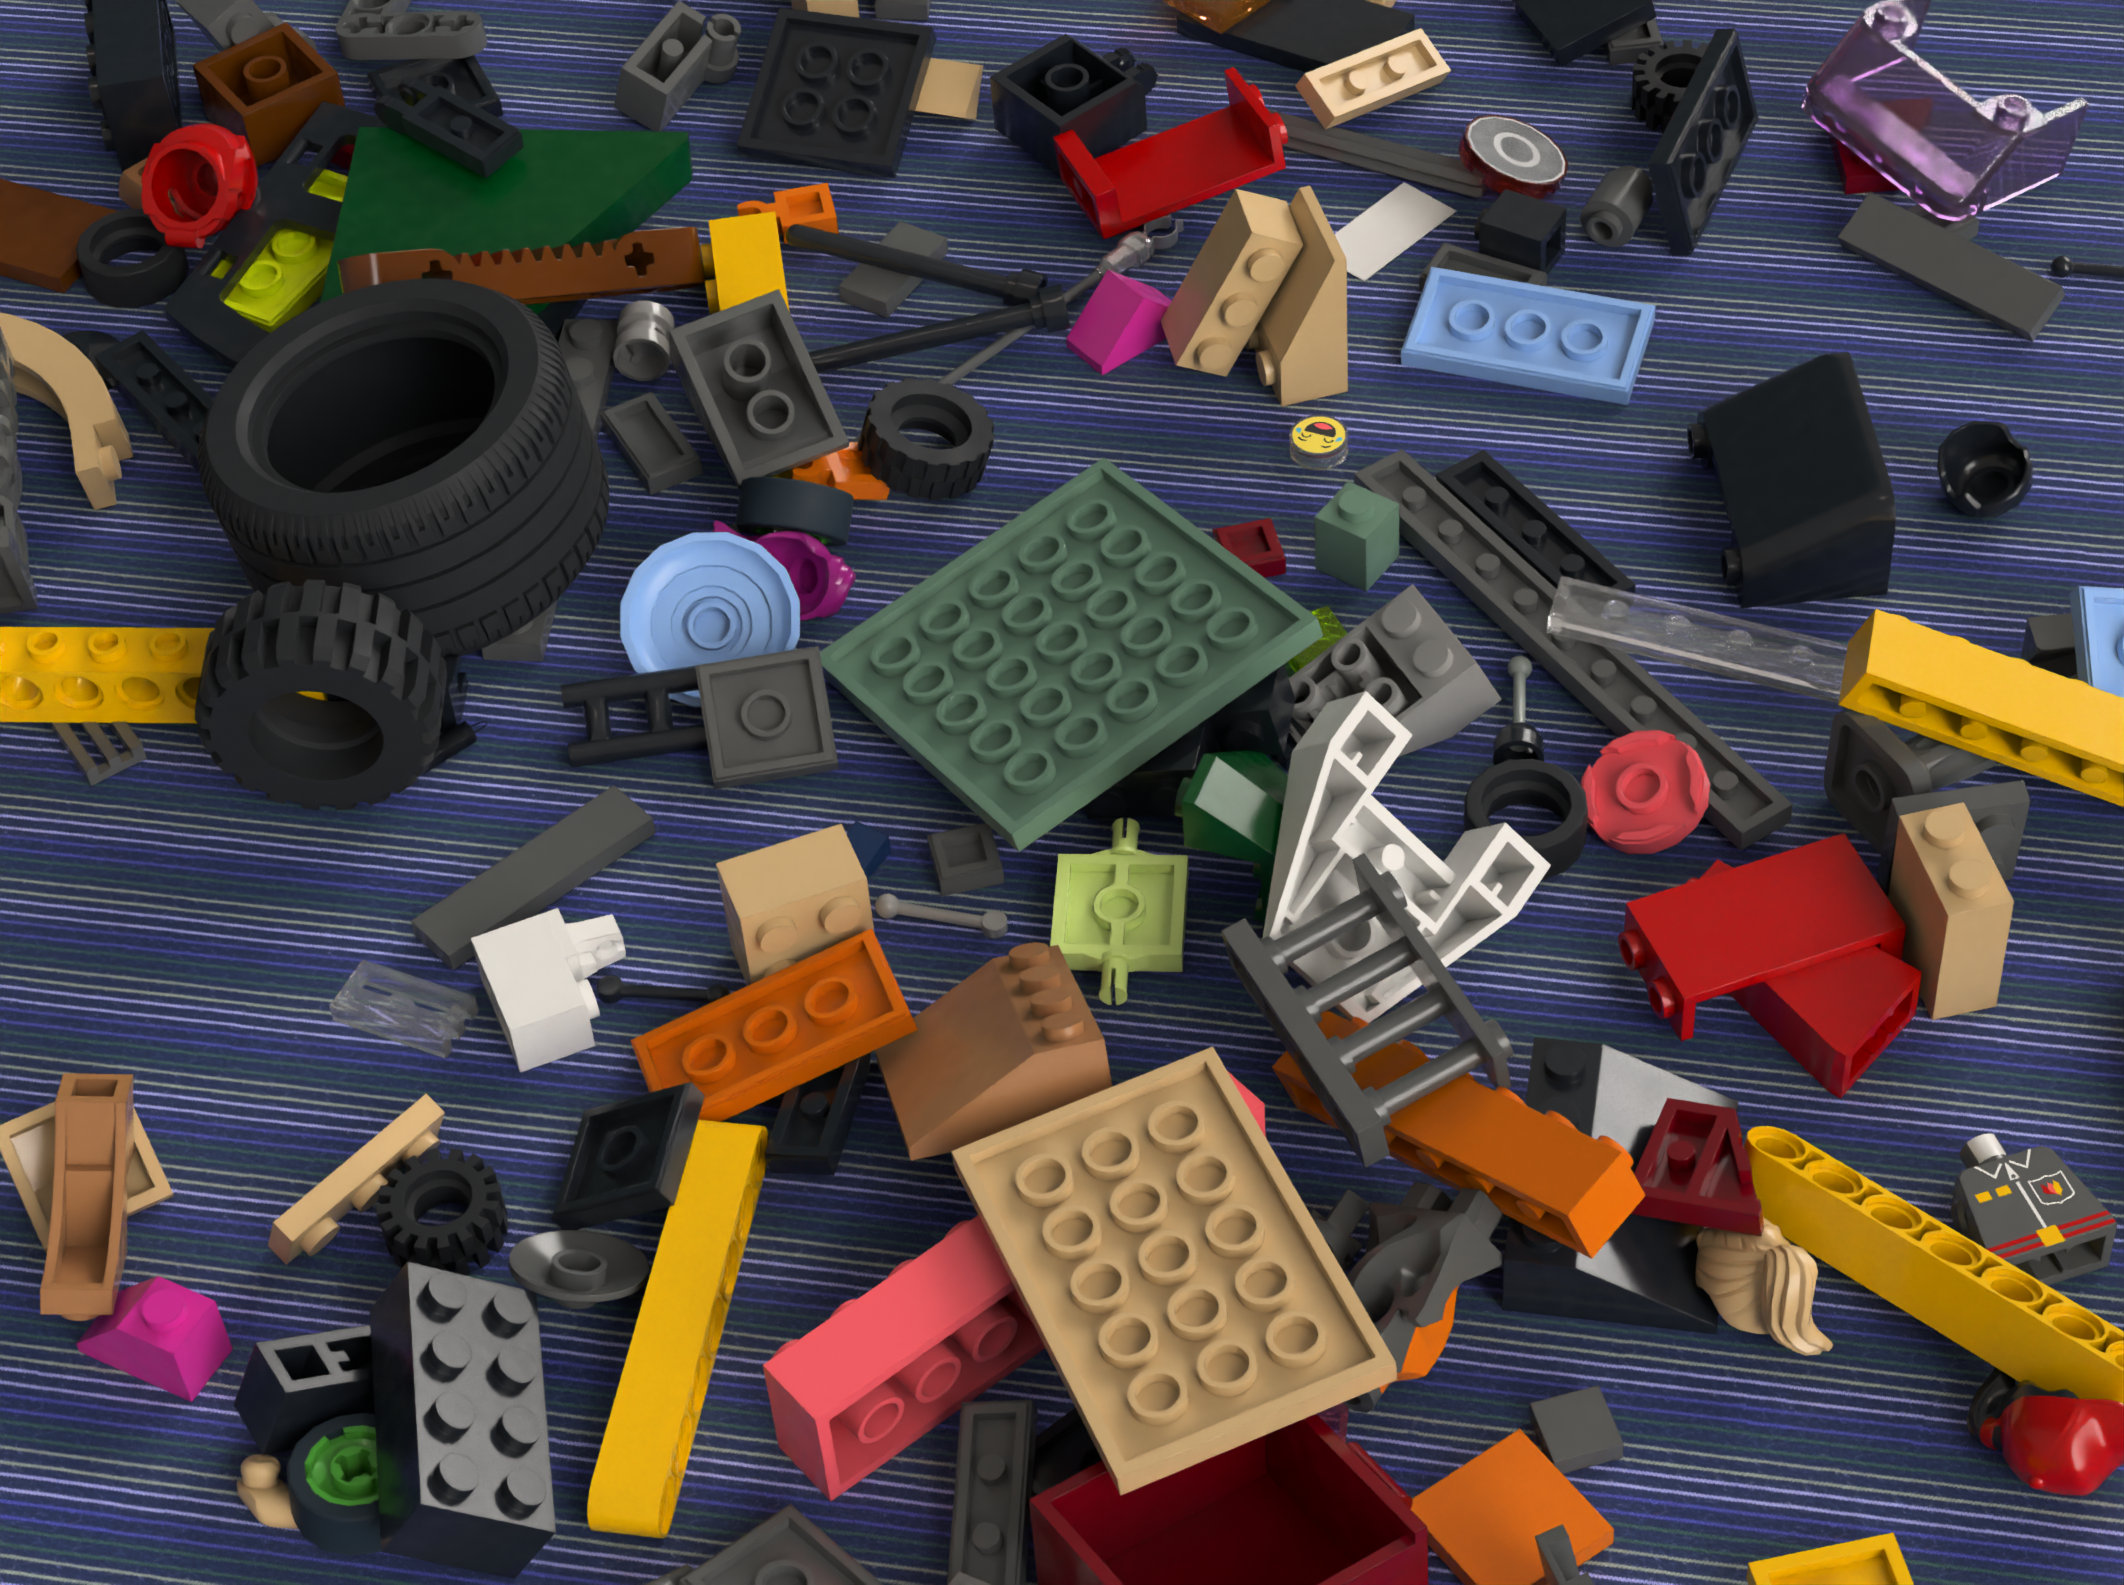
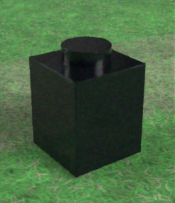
M1505 189L1491 208H1484L1477 219L1474 237L1479 241V253L1542 271L1548 275L1565 253L1567 208Z

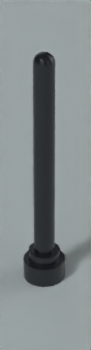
M799 224L791 225L785 234L787 242L794 247L1003 298V304L1011 307L1030 303V296L1039 295V288L1048 287L1047 274L1023 269L1020 273L1011 272L1009 276H1004Z
M1057 284L1039 288L1040 294L1030 296V303L808 353L817 373H823L1035 325L1036 330L1047 328L1048 334L1071 329L1062 286Z

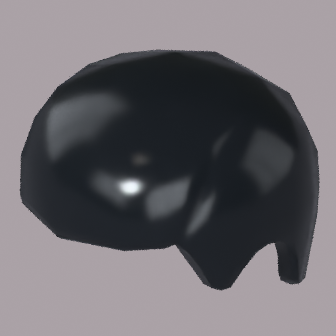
M1971 421L1952 430L1938 447L1937 471L1941 488L1949 502L1968 516L1976 515L1979 518L1997 517L2017 507L2032 487L2033 464L2030 461L2029 450L2012 436L2008 426L2003 423Z

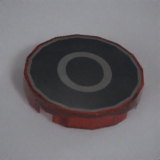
M1499 115L1476 117L1467 124L1460 138L1458 153L1464 166L1471 173L1474 167H1476L1478 171L1485 175L1482 182L1496 192L1502 193L1505 189L1536 199H1544L1547 192L1551 191V194H1554L1560 189L1567 174L1568 162L1562 149L1545 133L1530 124L1512 117Z

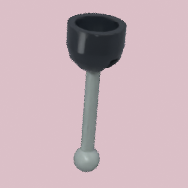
M1515 656L1507 665L1508 674L1513 678V723L1501 728L1494 740V765L1508 760L1535 759L1544 762V742L1542 736L1534 726L1525 723L1526 678L1532 672V664L1524 656Z

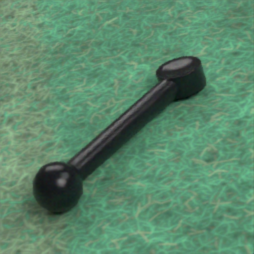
M2064 255L2054 258L2050 265L2052 274L2058 278H2065L2071 275V273L2124 278V266L2072 262L2069 257Z
M614 975L603 977L597 983V992L600 1000L608 1004L618 1002L623 997L694 1001L709 1004L731 994L725 985L719 983L711 985L708 989L623 984L621 979Z

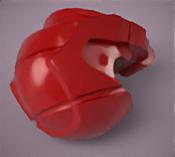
M201 123L179 128L169 133L160 143H154L141 178V200L144 214H148L156 229L165 234L167 246L201 249L204 246L205 237L224 230L240 209L248 210L255 199L258 173L253 152L245 136L235 135L228 129L215 124ZM168 190L170 195L174 197L175 208L183 217H181L174 211V206L172 205L168 196Z

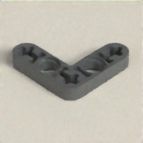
M350 0L335 28L341 53L350 60L459 59L476 55L487 46L483 21L478 13L472 11L406 12L412 0Z

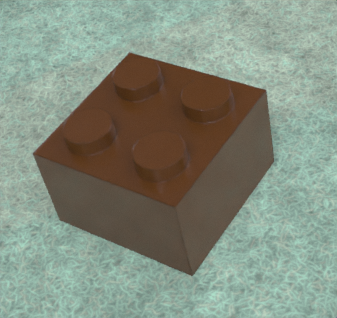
M287 22L192 65L206 116L215 125L224 127L235 135L245 136L253 152L256 168L267 162L279 159L323 101L346 108L338 72Z

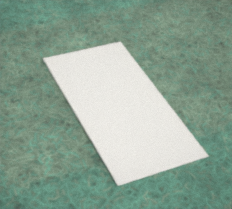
M1403 182L1335 233L1346 256L1347 272L1366 281L1457 211Z

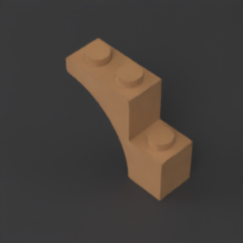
M63 1073L55 1100L53 1195L47 1255L40 1287V1314L61 1315L63 1318L72 1321H86L94 1319L99 1315H113L127 1256V1175L134 1150L133 1074Z

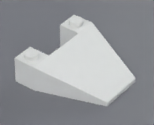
M1367 691L1327 702L1292 751L1263 938L1270 936L1273 940H1276L1360 894L1352 859L1365 853L1379 875L1389 871L1397 880L1408 904L1404 910L1443 965L1447 967L1516 917L1551 865L1506 822L1465 831L1445 861L1442 862L1371 795L1413 735ZM1373 917L1289 963V965L1310 985L1315 986L1388 946L1393 941L1376 917ZM1407 966L1335 1007L1350 1021L1353 1017H1358L1370 1023L1420 987L1422 983L1412 968Z

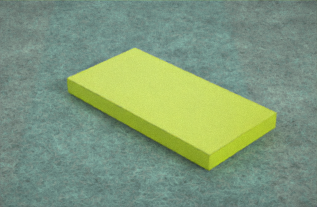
M324 169L307 192L342 202L348 176ZM292 229L279 230L223 303L269 333L273 332L287 321L306 311L322 295L333 242ZM222 260L210 276L222 279L233 264Z

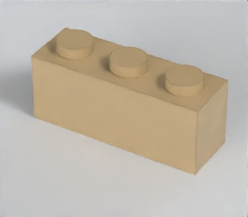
M1239 189L1234 190L1161 319V324L1176 366L1227 377L1303 247L1287 201Z

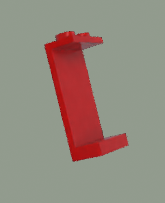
M1234 67L1224 70L1230 106L1095 159L1073 129L1053 137L1061 180L1103 240L1286 168L1282 146L1288 143L1285 124L1277 112L1270 113L1263 97L1254 83L1248 85Z
M1841 833L1627 902L1624 932L1618 935V945L1627 968L1630 971L1638 970L1645 981L1649 1002L1656 1016L1659 1019L1667 1018L1679 1040L1684 1041L1693 1038L1696 1003L1873 945L1902 960L1906 925L1845 833Z

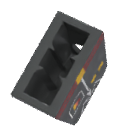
M1989 1133L1979 1135L1963 1146L1960 1151V1158L1967 1169L1956 1176L1951 1205L1952 1221L1957 1232L2047 1286L2109 1266L2117 1222L2051 1148L2037 1146L2008 1155L1997 1136Z

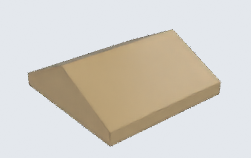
M55 1102L0 1125V1153L45 1253H47L53 1195ZM134 1106V1150L127 1175V1217L174 1197Z

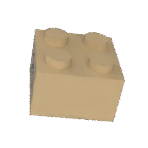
M842 824L716 863L731 948L747 986L872 928L874 931L867 878Z

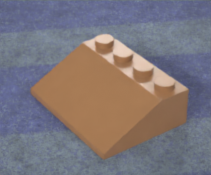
M1026 943L1012 948L1007 956L991 959L915 1016L913 1019L918 1028L917 1031L874 1050L876 1061L911 1161L949 1153L1112 1087L1104 1037L1058 945L1048 947L1044 943Z

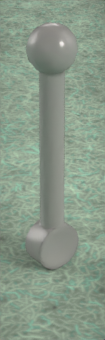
M890 893L879 896L875 902L877 914L885 919L899 914L980 928L985 936L994 939L1004 936L1008 928L1006 915L997 910L989 911L981 916L899 902L898 898Z

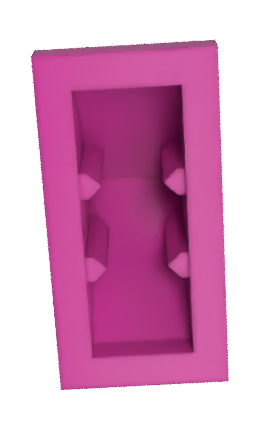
M1107 270L1066 338L1067 348L1101 375H1104L1166 339L1161 319L1172 301L1152 286Z

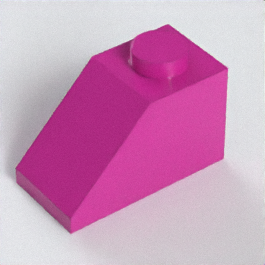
M160 1276L119 1291L113 1315H99L76 1343L79 1352L190 1402H193L233 1350L216 1301Z

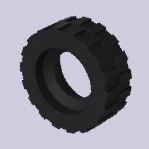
M906 378L901 382L895 383L893 381L885 384L884 389H878L873 394L860 434L858 451H862L861 460L864 466H868L871 474L877 480L880 479L886 483L890 489L894 491L899 490L906 493L907 496L917 499L918 497L940 501V498L954 499L960 497V494L964 492L969 493L975 489L976 482L980 483L984 475L995 434H993V420H989L987 416L988 411L983 405H979L974 401L975 398L967 392L963 393L957 390L953 385L938 383L933 379L914 380V378ZM898 430H927L942 436L954 448L931 449L923 447L905 438Z

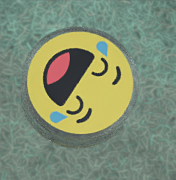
M1328 415L1304 417L1297 421L1290 430V455L1298 465L1307 469L1326 470L1342 463L1348 455L1347 427L1339 419Z

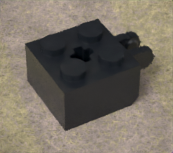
M1064 34L990 76L994 128L1060 175L1053 137L1073 129L1095 159L1147 130L1145 95L1150 91L1152 92L1158 74L1154 71L1155 68L1148 63L1142 62L1134 67L1136 59L1133 57V53L1126 48L1120 47L1115 49L1114 52H1109L1101 57L1075 38Z

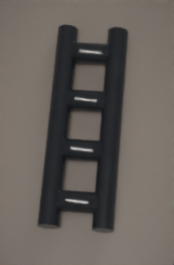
M695 666L561 685L564 709L583 707L587 741L568 743L571 767L708 748L704 724L676 728L673 726L669 694L699 690ZM645 698L649 732L612 737L608 703Z

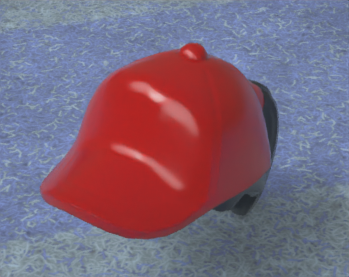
M1996 1367L1973 1397L1967 1415V1429L1970 1436L1978 1444L1985 1445L1993 1450L2002 1451L2007 1464L2021 1481L2033 1489L2061 1495L2085 1496L2099 1488L2119 1466L2124 1465V1404L2108 1399H2079L2073 1392L2066 1389L2047 1391L2030 1380L2019 1382Z

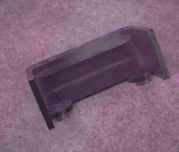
M1931 0L1880 1L1865 9L1808 81L1801 102L1802 109L1807 116L1928 212L1945 220H1965L1972 215H1977L2062 175L2089 106L2087 101L2080 97L2045 114L2034 108L2026 98L2017 94H2004L1980 103L1913 52Z

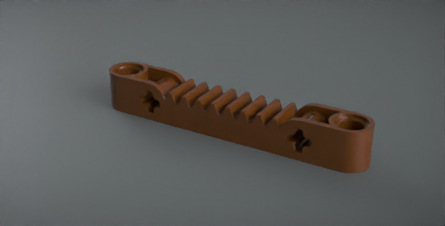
M697 227L641 230L622 235L619 239L602 241L594 245L585 242L573 247L570 244H564L552 249L550 246H543L532 251L527 247L511 253L509 249H503L489 254L488 251H482L471 256L468 253L452 256L444 250L429 248L372 253L337 261L342 294L391 281L435 278L457 280L489 288L508 295L524 305L670 292L702 286L706 280Z

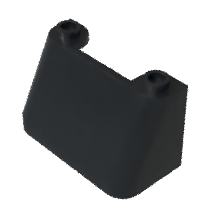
M1849 352L1821 354L1698 412L1697 423H1689L1687 428L1689 454L1691 459H1700L1705 470L1715 469L1732 529L1731 547L1722 548L1721 550L1722 576L1725 585H1735L1741 609L1887 594L1896 526L1895 499L1888 471Z

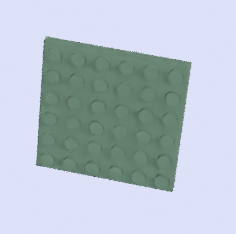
M1102 458L820 651L824 679L1012 847L1020 852L1323 637V633L1316 616L1106 458Z

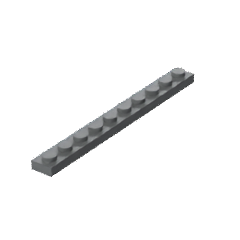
M1403 449L1354 473V484L1399 503V533L1618 737L1634 731L1661 730L1675 735L1677 740L1684 742L1686 745L1689 744L1702 760L1710 782L1708 808L1703 816L1740 851L1791 822L1793 804Z

